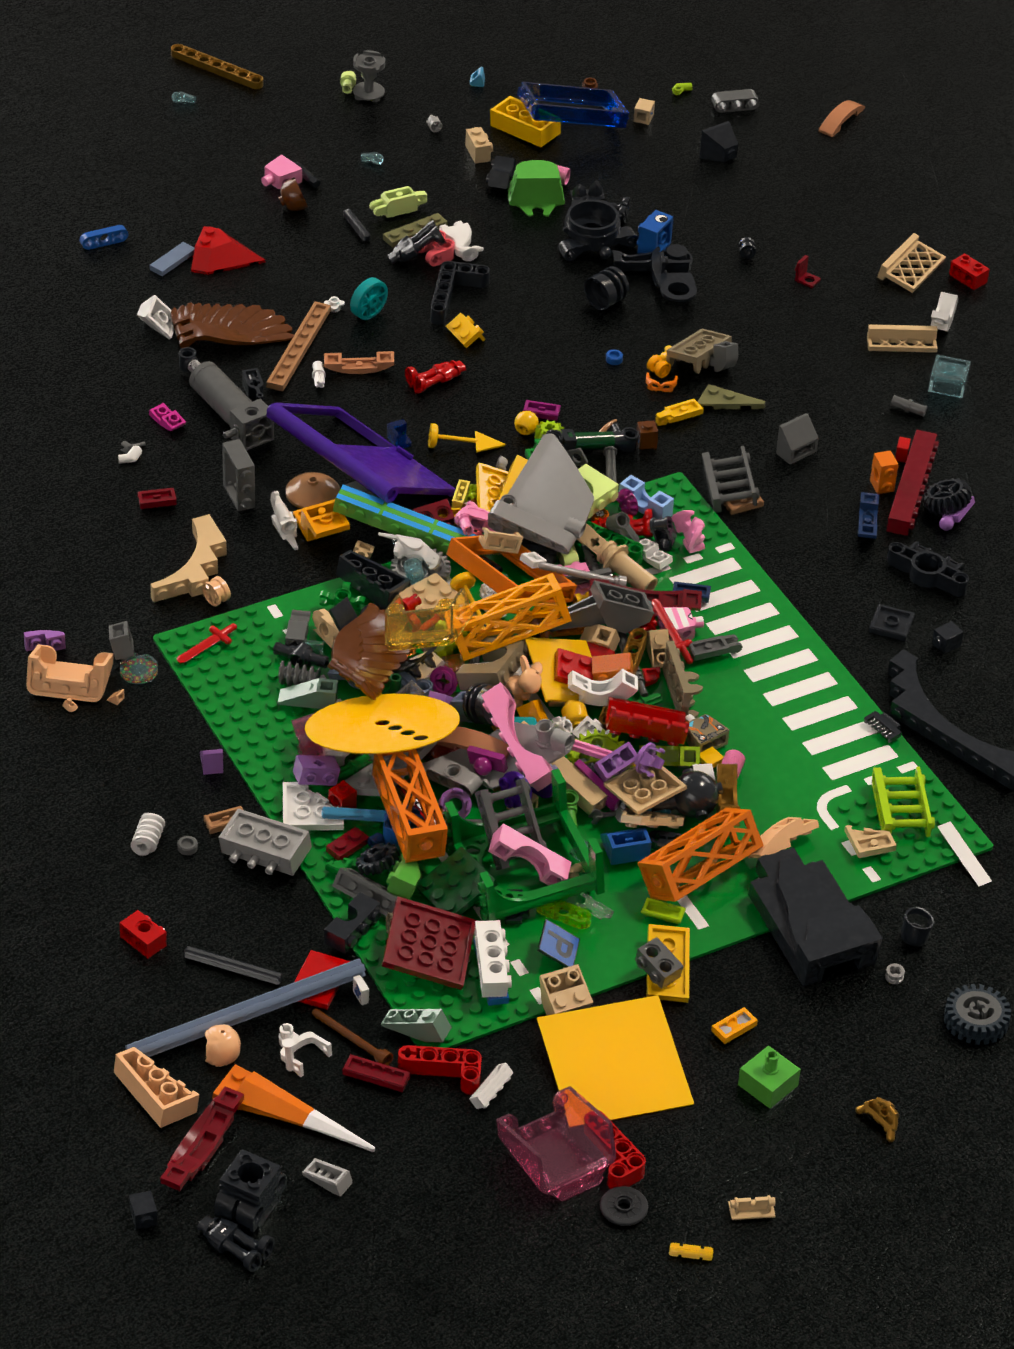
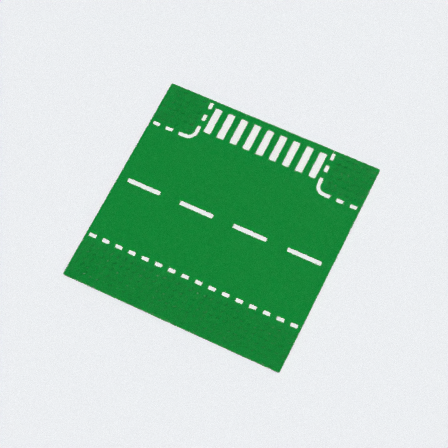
M677 472L645 482V491L648 496L652 497L658 491H661L674 498L673 514L683 510H693L694 515L691 516V522L694 517H697L705 524L702 530V534L705 536L703 541L705 549L689 553L683 544V539L685 538L683 532L677 533L672 549L670 551H663L672 555V563L661 570L644 560L640 566L658 579V584L654 591H673L674 581L711 586L709 603L701 602L700 611L690 610L692 617L702 616L704 619V627L695 628V636L692 642L734 634L738 637V642L742 644V650L735 654L728 653L701 660H693L692 664H687L680 653V660L684 662V672H694L699 675L698 680L689 682V684L703 686V691L693 696L695 704L689 707V710L699 712L698 717L708 714L729 729L728 744L716 750L722 756H725L728 750H738L745 756L744 766L737 779V801L740 809L751 810L760 836L772 825L787 817H797L802 820H818L819 828L812 830L811 834L798 835L796 840L790 841L791 847L787 849L794 847L804 865L823 860L849 902L960 862L961 860L937 827L951 821L974 856L992 850L993 843L902 735L893 742L888 743V738L885 739L881 733H878V730L872 728L868 723H864V718L872 712L877 711L879 714L883 712L684 474ZM617 499L608 504V507H604L609 512V516L621 512ZM638 511L633 516V520L642 518L644 514ZM638 535L639 540L646 538L656 543L654 536L645 537ZM575 542L574 546L579 562L584 563L585 555L581 544ZM443 553V556H447V560L450 561L451 573L450 579H447V583L450 585L451 580L456 575L469 571ZM500 553L483 555L499 564L503 568L502 574L517 585L534 580L533 577ZM557 556V561H555V563H554L555 565L560 564V561H559V559H558V556ZM391 562L381 565L390 569ZM615 572L612 573V576H619ZM475 577L476 582L469 590L474 600L478 601L482 599L479 596V590L483 582ZM341 578L329 580L153 636V641L266 816L269 819L282 823L283 782H297L293 773L296 755L320 756V745L308 738L305 732V725L308 719L321 709L278 705L280 689L290 687L286 683L284 685L279 683V667L282 660H284V666H287L290 660L287 657L274 654L273 647L276 642L285 645V637L292 610L311 611L306 644L311 646L316 654L328 656L330 663L332 648L313 630L316 627L312 616L316 610L325 609L329 612L334 607V605L321 606L320 593L321 591H328L334 594L336 590L342 589V584L345 581ZM626 583V587L633 588L630 584ZM350 586L351 597H365L352 586ZM365 597V606L369 603H373L371 600ZM569 602L566 604L567 606L573 605V602ZM354 609V611H355V613H356V615H357V617H358V616L360 615V612H359V611H356V610ZM479 609L482 615L486 613L483 609ZM400 613L401 622L405 625L406 631L412 633L413 626L411 625L409 620L402 613ZM508 613L506 617L500 620L509 621L515 614ZM232 623L237 625V629L227 635L232 640L231 644L227 645L220 640L185 663L177 661L179 655L213 635L209 631L210 626H215L222 630ZM435 631L425 632L430 642L435 641L437 637ZM582 634L554 637V639L579 640ZM416 641L412 643L415 648L412 654L407 655L408 659L423 653ZM617 645L615 654H620L621 650L619 645ZM646 647L639 664L640 670L652 668ZM456 648L453 654L447 657L443 666L453 668V672L456 674L461 668V664H469V660L463 661L458 648ZM632 649L634 653L638 652V649ZM481 655L479 663H486L483 661V657ZM529 655V656L527 657V660H528L529 665H530V664H533V663H532L531 657H530V655ZM312 664L310 666L306 665L307 671H309L311 666H314V672L321 668L320 678L330 679L328 676L330 669L328 667L322 668ZM660 668L659 680L653 685L646 686L648 696L660 693L663 702L655 706L675 710L662 668ZM445 678L439 679V681L444 682V684L450 683V681L446 680ZM338 680L337 702L367 696L360 689L350 686L347 680ZM390 681L387 684H384L385 688L382 690V692L389 689ZM458 684L457 687H456L457 690H456L452 695H450V696L454 698V697H455L456 695H458L461 691H467V690H460V687H459V684ZM541 687L538 692L531 694L530 699L523 701L524 705L533 700L540 699L549 720L552 721V718L558 716L562 717V707H548V702H545ZM639 691L627 700H638L641 697ZM585 704L588 716L592 720L596 718L599 721L603 706ZM515 710L514 717H520L517 710ZM461 721L458 727L469 728L487 735L494 732L489 725ZM392 726V727H389L388 729H389V730H399V729H401L402 727H400V726ZM405 731V732H402L401 734H402V735H412V734H414V732H413V731ZM623 732L619 735L618 741L624 740L625 743L629 741L637 754L639 752V745H646L650 742L656 746H672L667 744V741L652 742L648 740V737L640 736V739L629 737L628 733ZM686 741L684 745L679 744V746H689ZM437 743L421 762H428L460 748L456 747L454 750ZM350 753L346 756L344 765L348 763V760H354L361 755ZM586 758L580 759V760H582L583 762L589 761V760L586 759ZM664 766L677 778L682 775L683 770L692 768V766ZM715 767L713 771L715 780H717V767ZM881 767L882 774L886 777H914L916 767H920L921 773L925 775L924 787L931 817L935 818V828L931 830L930 837H926L924 827L895 828V830H892L891 835L897 845L896 851L858 858L845 833V826L850 825L853 830L864 831V828L881 830L871 784L873 768ZM354 773L341 780H338L337 784L343 780L345 781L346 779L354 775ZM406 775L403 779L407 780L409 776ZM428 779L439 805L441 795L449 790V788ZM308 785L309 790L314 793L318 792L327 799L328 789L333 787L328 785ZM481 785V786L475 791V792H477V791H480V790L488 789V792H490L491 794H492V793L499 792V791H495V792H494L492 789H490V788H488V787H485V786H483V785ZM886 785L885 787L889 791H916L915 785ZM474 793L470 797L472 803L471 811L464 819H482ZM357 795L358 809L385 810L380 796ZM538 796V807L553 803V796L550 798ZM452 798L449 800L453 801L458 812L462 809L460 799ZM504 799L494 801L492 804L496 813L509 810L504 803ZM889 799L888 801L892 805H919L918 799ZM577 805V829L587 848L588 840L596 837L603 851L605 893L597 895L595 890L530 909L529 918L523 919L522 924H505V917L498 919L501 923V929H505V941H503V944H507V957H505V960H509L510 966L507 975H511L512 986L508 988L509 1003L488 1006L486 997H482L473 940L462 990L382 967L388 938L386 916L382 913L378 922L371 925L366 935H362L352 949L357 957L360 958L361 963L364 964L365 969L391 1009L443 1010L452 1027L444 1041L423 1042L410 1037L415 1046L454 1048L546 1014L541 1001L539 976L566 968L537 951L546 919L580 939L574 965H579L591 997L647 977L644 969L639 968L635 957L638 948L647 943V928L649 924L690 928L689 961L770 932L748 895L750 882L759 878L755 872L757 858L745 857L676 902L659 900L686 908L680 924L645 916L641 913L647 897L650 898L637 863L639 861L611 865L600 838V834L635 829L627 827L625 823L621 822L624 810L618 807L615 811L616 816L601 818L598 824L595 825L591 823L593 818H589V815ZM606 805L600 810L601 812H611ZM716 807L708 814V818L716 814ZM677 810L671 811V814L684 816ZM892 813L891 815L895 820L922 819L921 813ZM685 816L684 825L679 826V829L667 826L650 828L646 827V825H637V828H646L648 834L653 830L684 834L703 821ZM344 820V830H307L310 834L312 848L299 867L333 919L338 917L344 921H350L348 919V904L354 898L332 886L336 874L325 870V865L331 860L336 861V859L326 852V846L354 827L359 828L369 837L377 832L383 835L384 822ZM744 820L740 822V827L734 826V828L747 829ZM558 821L539 826L542 840L546 842L549 850L572 862L571 866L575 863H580ZM736 832L738 839L742 840L745 833ZM530 833L525 835L531 839ZM729 835L723 847L731 843ZM717 837L695 851L710 853ZM368 844L347 857L353 859L351 868L359 873L356 859L361 857L360 854L367 848H371ZM446 847L445 856L417 861L421 874L419 881L452 855V851H448ZM473 848L466 850L470 854H478L480 852ZM489 849L486 851L482 867L496 880L497 886L506 890L522 889L523 891H531L548 886L540 881L537 870L526 859L519 857L510 860V867L496 870L492 853L488 852ZM651 849L650 854L654 853L657 850ZM692 856L685 871L707 857ZM720 858V859L717 860L716 863H718V862H720V861H723V860H726V859ZM679 861L670 866L672 874ZM392 865L388 870L385 869L380 874L372 875L370 873L366 877L388 888L389 883L386 881L395 865ZM680 883L678 887L688 883ZM416 888L410 900L434 907ZM475 905L462 914V916L475 919L476 921H482L480 908L475 907Z

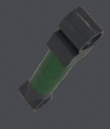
M617 423L611 425L613 431L574 432L573 429H561L560 431L552 429L546 432V434H554L566 451L577 448L582 450H602L605 447L613 446L625 452H633L639 439L638 430L627 427L620 431Z

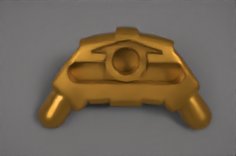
M877 1097L856 1107L857 1114H869L877 1123L884 1127V1131L887 1132L886 1139L888 1142L895 1140L899 1114L893 1103Z

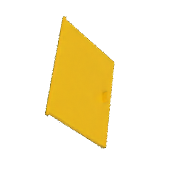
M525 638L532 663L540 662L543 666L541 690L545 702H567L575 699L579 701V694L568 689V684L554 681L555 652L558 648L592 658L587 641Z

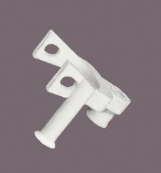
M286 1023L283 1024V1027L280 1026L279 1044L283 1047L280 1052L281 1060L286 1063L288 1071H294L300 1077L304 1075L303 1063L294 1059V1052L304 1045L313 1043L330 1057L332 1056L331 1043L313 1032L297 1035L293 1032L291 1024Z

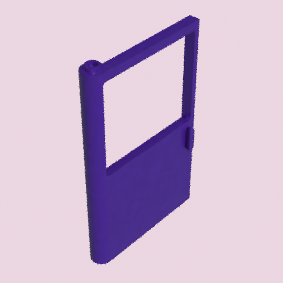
M273 403L267 408V418L386 503L394 501L398 494L454 496L456 488L414 460L413 455L400 446H394L340 407ZM292 413L336 416L377 446L334 444Z

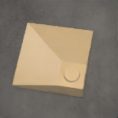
M636 766L603 783L610 792L637 815L687 789V785L664 766L661 769L649 766L647 770L654 774L653 778L647 777L646 773L640 774L636 772Z

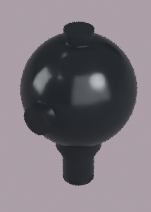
M687 768L678 777L679 780L687 785V789L651 808L652 812L663 809L677 810L686 817L703 821L708 818V814L716 807L719 795L724 793L721 782L716 783L708 774Z

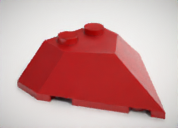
M204 226L195 245L191 272L208 275L213 274L214 270L223 269V271L250 266L254 262L259 264L265 263V259L230 237L221 229Z

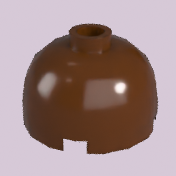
M295 177L284 182L280 188L281 196L278 197L282 206L286 205L291 211H300L308 208Z

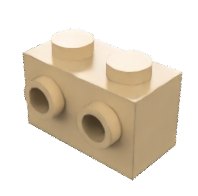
M482 127L466 129L465 146L474 163L490 162L493 145L489 142L487 133H484Z

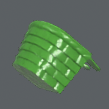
M530 160L517 164L508 189L509 204L519 207L529 217L533 216L532 210L535 208L542 209L543 215L549 216L556 206L565 204L558 166L544 160Z

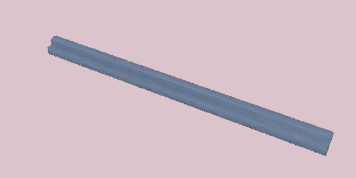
M358 958L125 1045V1048L128 1050L135 1047L147 1057L154 1056L204 1037L206 1030L212 1026L223 1024L234 1026L351 982L355 976L360 975L364 977L366 976L364 964Z

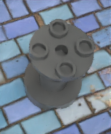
M371 50L363 51V54L359 56V53H357L353 58V66L361 72L364 82L354 86L353 94L355 99L378 102L384 95L385 89L379 83L374 82V79L377 77V73L385 68V57H381V53Z

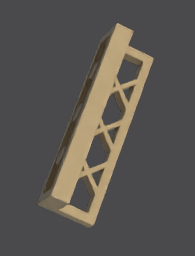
M869 325L867 333L868 350L937 352V326ZM872 342L880 343V345H872Z

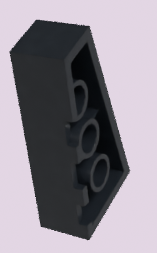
M352 550L339 556L336 575L345 582H351V586L383 610H390L391 602L399 598L400 592L410 587L411 579Z

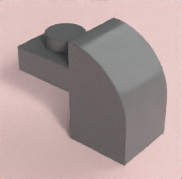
M728 341L714 344V354L710 356L709 366H714V372L735 366L738 360V344Z

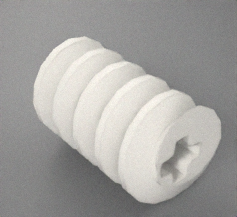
M153 813L141 815L131 842V848L136 854L146 856L156 850L165 826V821L161 816Z

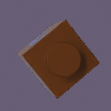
M655 420L637 422V430L639 432L637 443L639 449L657 448L658 429Z

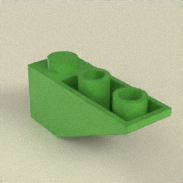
M401 854L399 861L396 862L393 871L390 872L386 882L389 883L387 892L410 900L421 877L417 861L406 863L403 854Z

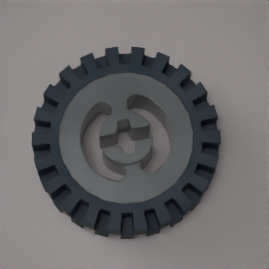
M971 984L970 989H968L967 985L962 986L961 990L956 988L954 993H950L946 1002L944 1022L947 1023V1029H952L951 1034L954 1036L958 1034V1039L961 1041L966 1037V1043H971V1039L975 1040V1045H980L981 1040H983L984 1045L989 1044V1040L992 1043L997 1042V1037L1001 1039L1009 1027L1011 1009L1009 1002H1006V997H1000L1001 993L999 991L993 994V988L988 987L987 991L984 990V985H980L979 989H976L975 984Z

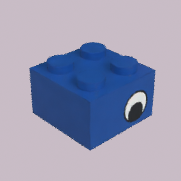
M655 210L639 225L638 254L652 252L658 246L661 252L671 244L673 216Z

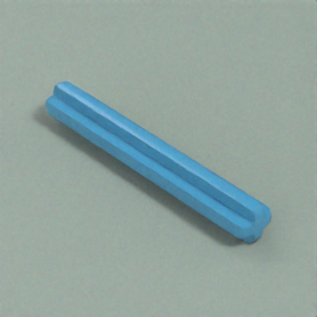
M323 807L321 811L322 818L374 822H384V815L386 813V810Z

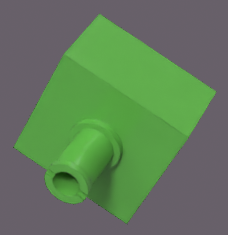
M767 1046L740 1068L738 1085L764 1105L771 1108L798 1086L801 1069L779 1054V1052Z

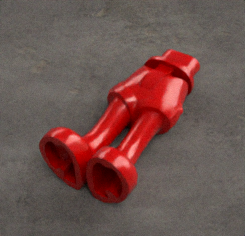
M451 360L450 362L435 364L430 370L423 373H417L414 367H407L405 369V378L409 387H414V391L419 394L425 392L427 388L436 383H444L459 376L461 372L466 371V366L460 360L456 362Z

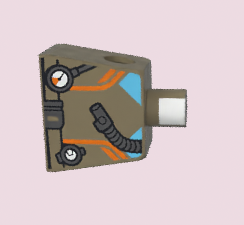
M692 714L686 716L685 721L689 722V729L685 741L689 746L700 747V752L710 747L718 749L728 744L729 729L708 714L695 718Z

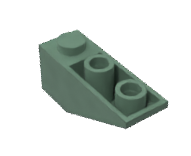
M318 678L280 689L278 705L323 709L337 703L338 680Z
M391 1009L381 1023L385 1028L423 1042H443L452 1028L442 1009Z

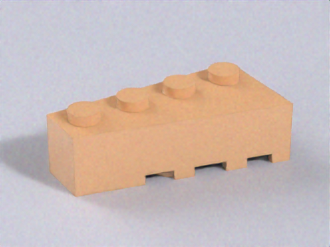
M135 1047L116 1054L115 1075L160 1128L197 1113L199 1094L194 1090L191 1092L185 1088L186 1084L182 1081L174 1080L169 1076L167 1070L155 1066L153 1060Z

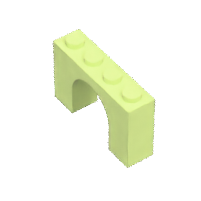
M585 464L578 470L594 496V502L587 518L590 519L595 513L604 509L605 506L618 498L619 484Z

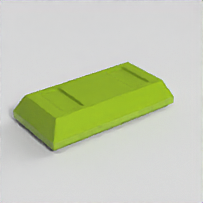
M647 897L641 913L645 916L680 924L686 908Z

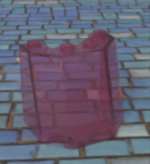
M571 1086L560 1090L554 1096V1112L522 1127H518V1120L512 1114L496 1119L499 1138L542 1193L550 1194L561 1201H565L599 1185L604 1178L602 1174L605 1169L616 1159L612 1122Z

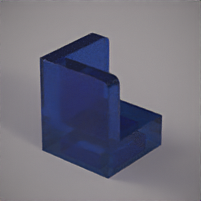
M404 419L387 423V438L396 447L404 448L412 444L406 435L407 423Z

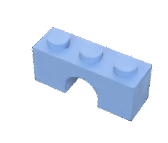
M632 475L620 483L619 492L624 488L630 490L637 499L638 511L644 514L646 509H652V518L655 517L656 519L673 515L674 498L661 491H658L652 497L648 496L645 491V482Z

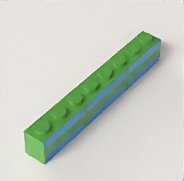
M344 484L336 496L333 507L334 512L389 533L419 538L431 549L436 548L437 551L445 554L447 553L451 538L477 536L475 534L464 535L463 530L394 503H386L381 498Z

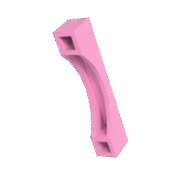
M500 682L481 695L484 700L483 706L488 713L491 712L493 717L490 719L496 728L499 727L501 739L504 743H508L509 747H507V750L513 758H516L517 762H515L518 770L521 773L524 772L530 787L540 791L552 783L551 771L553 769L542 756L525 750L520 744L514 725L516 703L509 690Z

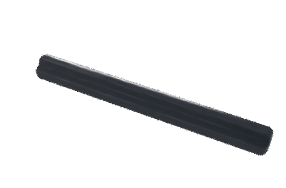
M187 946L184 951V957L276 985H279L282 981V973L191 946Z

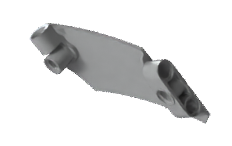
M549 719L539 720L536 725L514 722L516 735L522 747L533 754L542 756L549 764L568 754L575 743V736L559 728H554L552 721ZM500 729L489 734L490 736L503 741L499 736V732H501ZM462 748L422 763L428 779L449 789L460 788L469 797L481 785L492 790L500 787L499 779L507 772L516 771L525 777L524 772L521 773L515 765V762H517L516 758H513L510 754L506 760L508 769L505 773L492 770L485 776L478 775L474 771L473 764L469 762L467 750Z

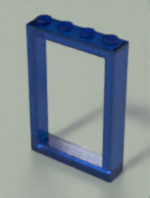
M521 82V87L518 88V97L533 120L626 128L629 112L613 90ZM537 101L602 106L604 110L539 104Z

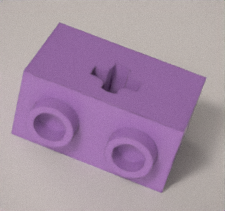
M628 741L597 761L594 769L599 777L606 782L635 765L637 753Z
M296 755L293 773L299 785L335 786L338 781L340 767L334 756Z

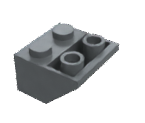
M807 413L779 426L776 454L787 463H795L817 452L818 435Z

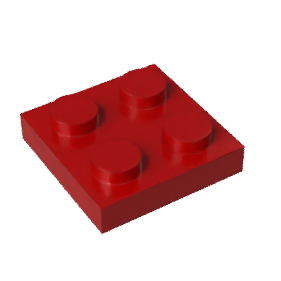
M561 648L557 649L555 652L554 681L568 684V674L572 670L593 680L591 657Z

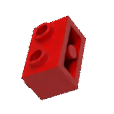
M964 253L951 261L949 275L975 290L988 282L990 269Z

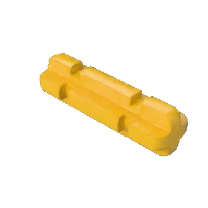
M671 1243L669 1255L675 1257L682 1255L683 1258L699 1259L701 1257L703 1260L711 1261L713 1258V1248L704 1247V1249H701V1246L688 1244L680 1246V1243Z

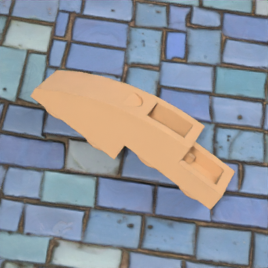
M787 817L777 822L760 836L764 846L750 854L748 858H757L758 860L763 855H770L791 847L790 841L796 840L798 835H808L812 833V830L819 828L818 820H802L797 817Z

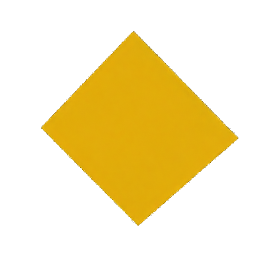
M658 995L537 1017L570 1128L585 1126L586 1116L593 1110L603 1112L610 1120H617L694 1105Z

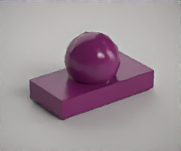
M474 746L468 747L469 762L473 764L474 771L478 775H488L492 770L505 773L508 769L504 754Z

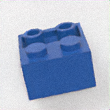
M646 828L600 834L611 865L641 861L650 855L651 840Z

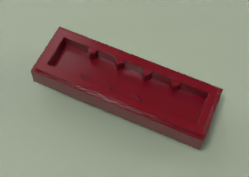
M351 1054L342 1071L343 1075L400 1092L404 1091L410 1079V1072Z

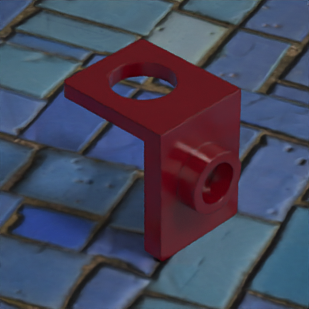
M805 255L797 262L795 267V281L813 288L821 281V278L807 272L809 256ZM806 278H811V279H813L814 281H813V282H807V281H805V279H806Z

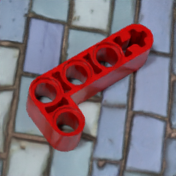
M406 1045L398 1051V1069L415 1075L461 1077L460 1088L462 1092L470 1095L474 1094L480 1087L481 1054L473 1049Z
M598 1110L590 1111L586 1116L585 1133L612 1162L608 1170V1187L610 1189L620 1186L629 1187L643 1179L646 1164L644 1155L603 1112Z

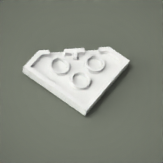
M283 782V823L304 830H344V820L322 818L321 811L323 807H334L327 798L318 792L314 793L309 790L308 785H299L298 782Z

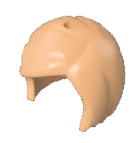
M225 1024L215 1025L206 1030L205 1062L216 1067L234 1062L240 1054L241 1046L237 1032L231 1026Z

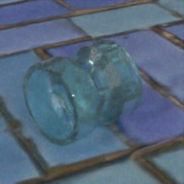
M410 558L405 561L403 568L406 577L411 579L410 583L415 584L423 580L425 574L421 561L417 558Z

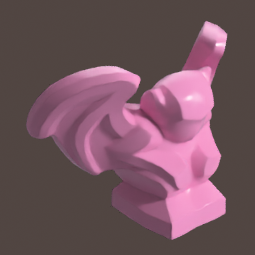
M683 510L676 512L671 517L677 533L683 532L685 537L683 544L689 553L705 549V544L703 543L705 536L702 534L705 524L697 517H694L691 522V516L694 515V511Z

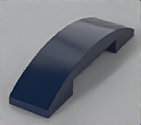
M861 492L858 537L877 538L879 494Z

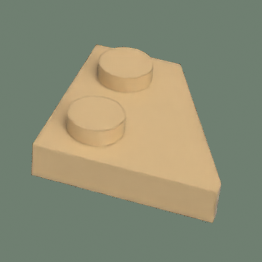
M850 825L845 826V833L858 858L896 851L897 845L889 831L873 830L870 828H864V831L853 830Z

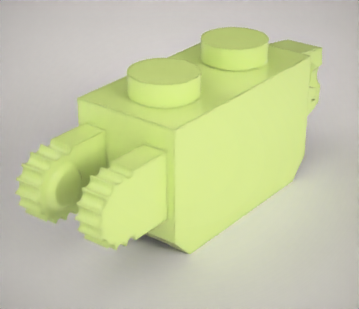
M406 186L383 192L381 199L370 202L369 206L376 216L395 217L417 211L418 205L427 202V194L425 191L414 192L411 187Z

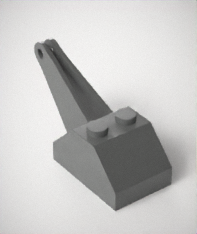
M594 580L590 588L592 595L567 607L572 621L552 628L549 631L606 624L607 627L616 629L617 633H628L649 623L654 611L645 592Z

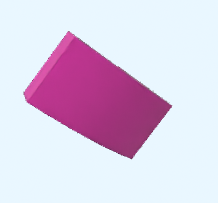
M164 403L149 410V415L169 431H173L186 424V421L176 410L171 411Z

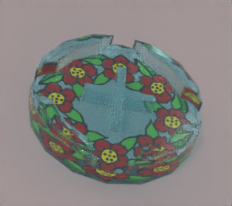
M134 653V656L127 660H122L120 663V675L129 683L145 684L152 681L158 673L157 661L148 654L138 655V653Z

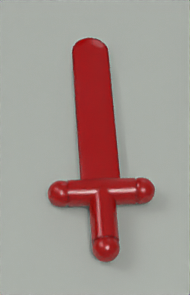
M653 599L651 602L665 628L668 629V633L675 642L676 648H679L686 663L692 664L693 658L687 650L692 640L687 639L683 641L660 601Z
M232 623L222 630L215 626H210L209 631L213 635L179 655L177 661L185 663L220 640L227 645L231 644L232 640L227 635L235 631L237 625Z

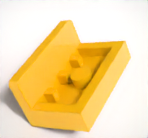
M462 313L458 314L446 325V328L466 348L477 338H480L482 341L485 340L482 335L484 331L478 325L474 326L475 322L469 316L465 317Z

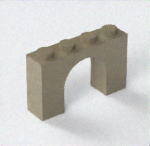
M498 635L487 636L483 642L492 643ZM525 639L483 654V661L489 663L463 664L456 672L460 690H468L477 683L497 685L501 682L505 686L509 678L521 666L520 657L524 655L527 658L530 655Z

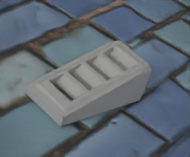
M316 1158L302 1172L304 1177L338 1196H342L352 1184V1178L348 1170Z

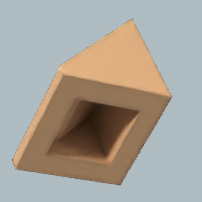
M124 689L113 693L107 701L118 705L124 699Z

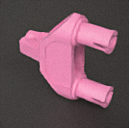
M468 501L467 505L454 517L456 525L461 527L464 535H471L474 530L484 532L482 530L483 527L488 528L489 531H494L488 526L489 512L479 508L474 502Z

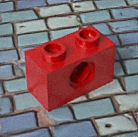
M139 910L119 923L120 937L146 958H150L167 946L165 929L155 924L149 916L144 915Z

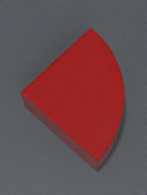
M660 667L641 669L645 680V687L653 685L659 680Z

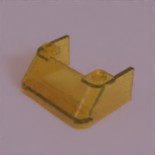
M461 588L454 599L443 598L439 600L435 608L409 611L405 610L401 596L396 595L385 610V643L388 650L447 646L455 642L474 615L465 589Z

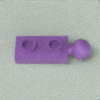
M971 496L970 503L967 504V507L962 508L961 511L942 515L939 522L940 528L948 531L953 528L954 523L960 522L975 503L974 496Z

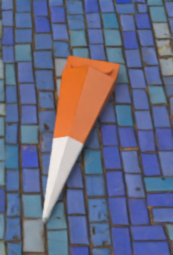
M235 1064L213 1092L212 1098L214 1099L226 1086L244 1094V1100L238 1110L299 1125L375 1152L373 1145L255 1071L251 1073Z

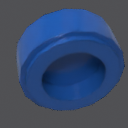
M609 350L606 353L607 363L611 365L622 363L623 354L619 350Z

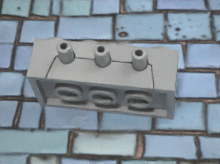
M237 809L219 836L221 851L224 854L230 855L229 860L232 863H236L238 859L249 861L247 866L250 869H254L256 864L266 867L265 872L268 875H271L276 870L293 876L312 848L309 831L241 809Z

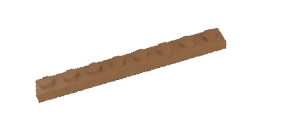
M320 302L313 303L267 380V388L284 391L330 313L331 305Z

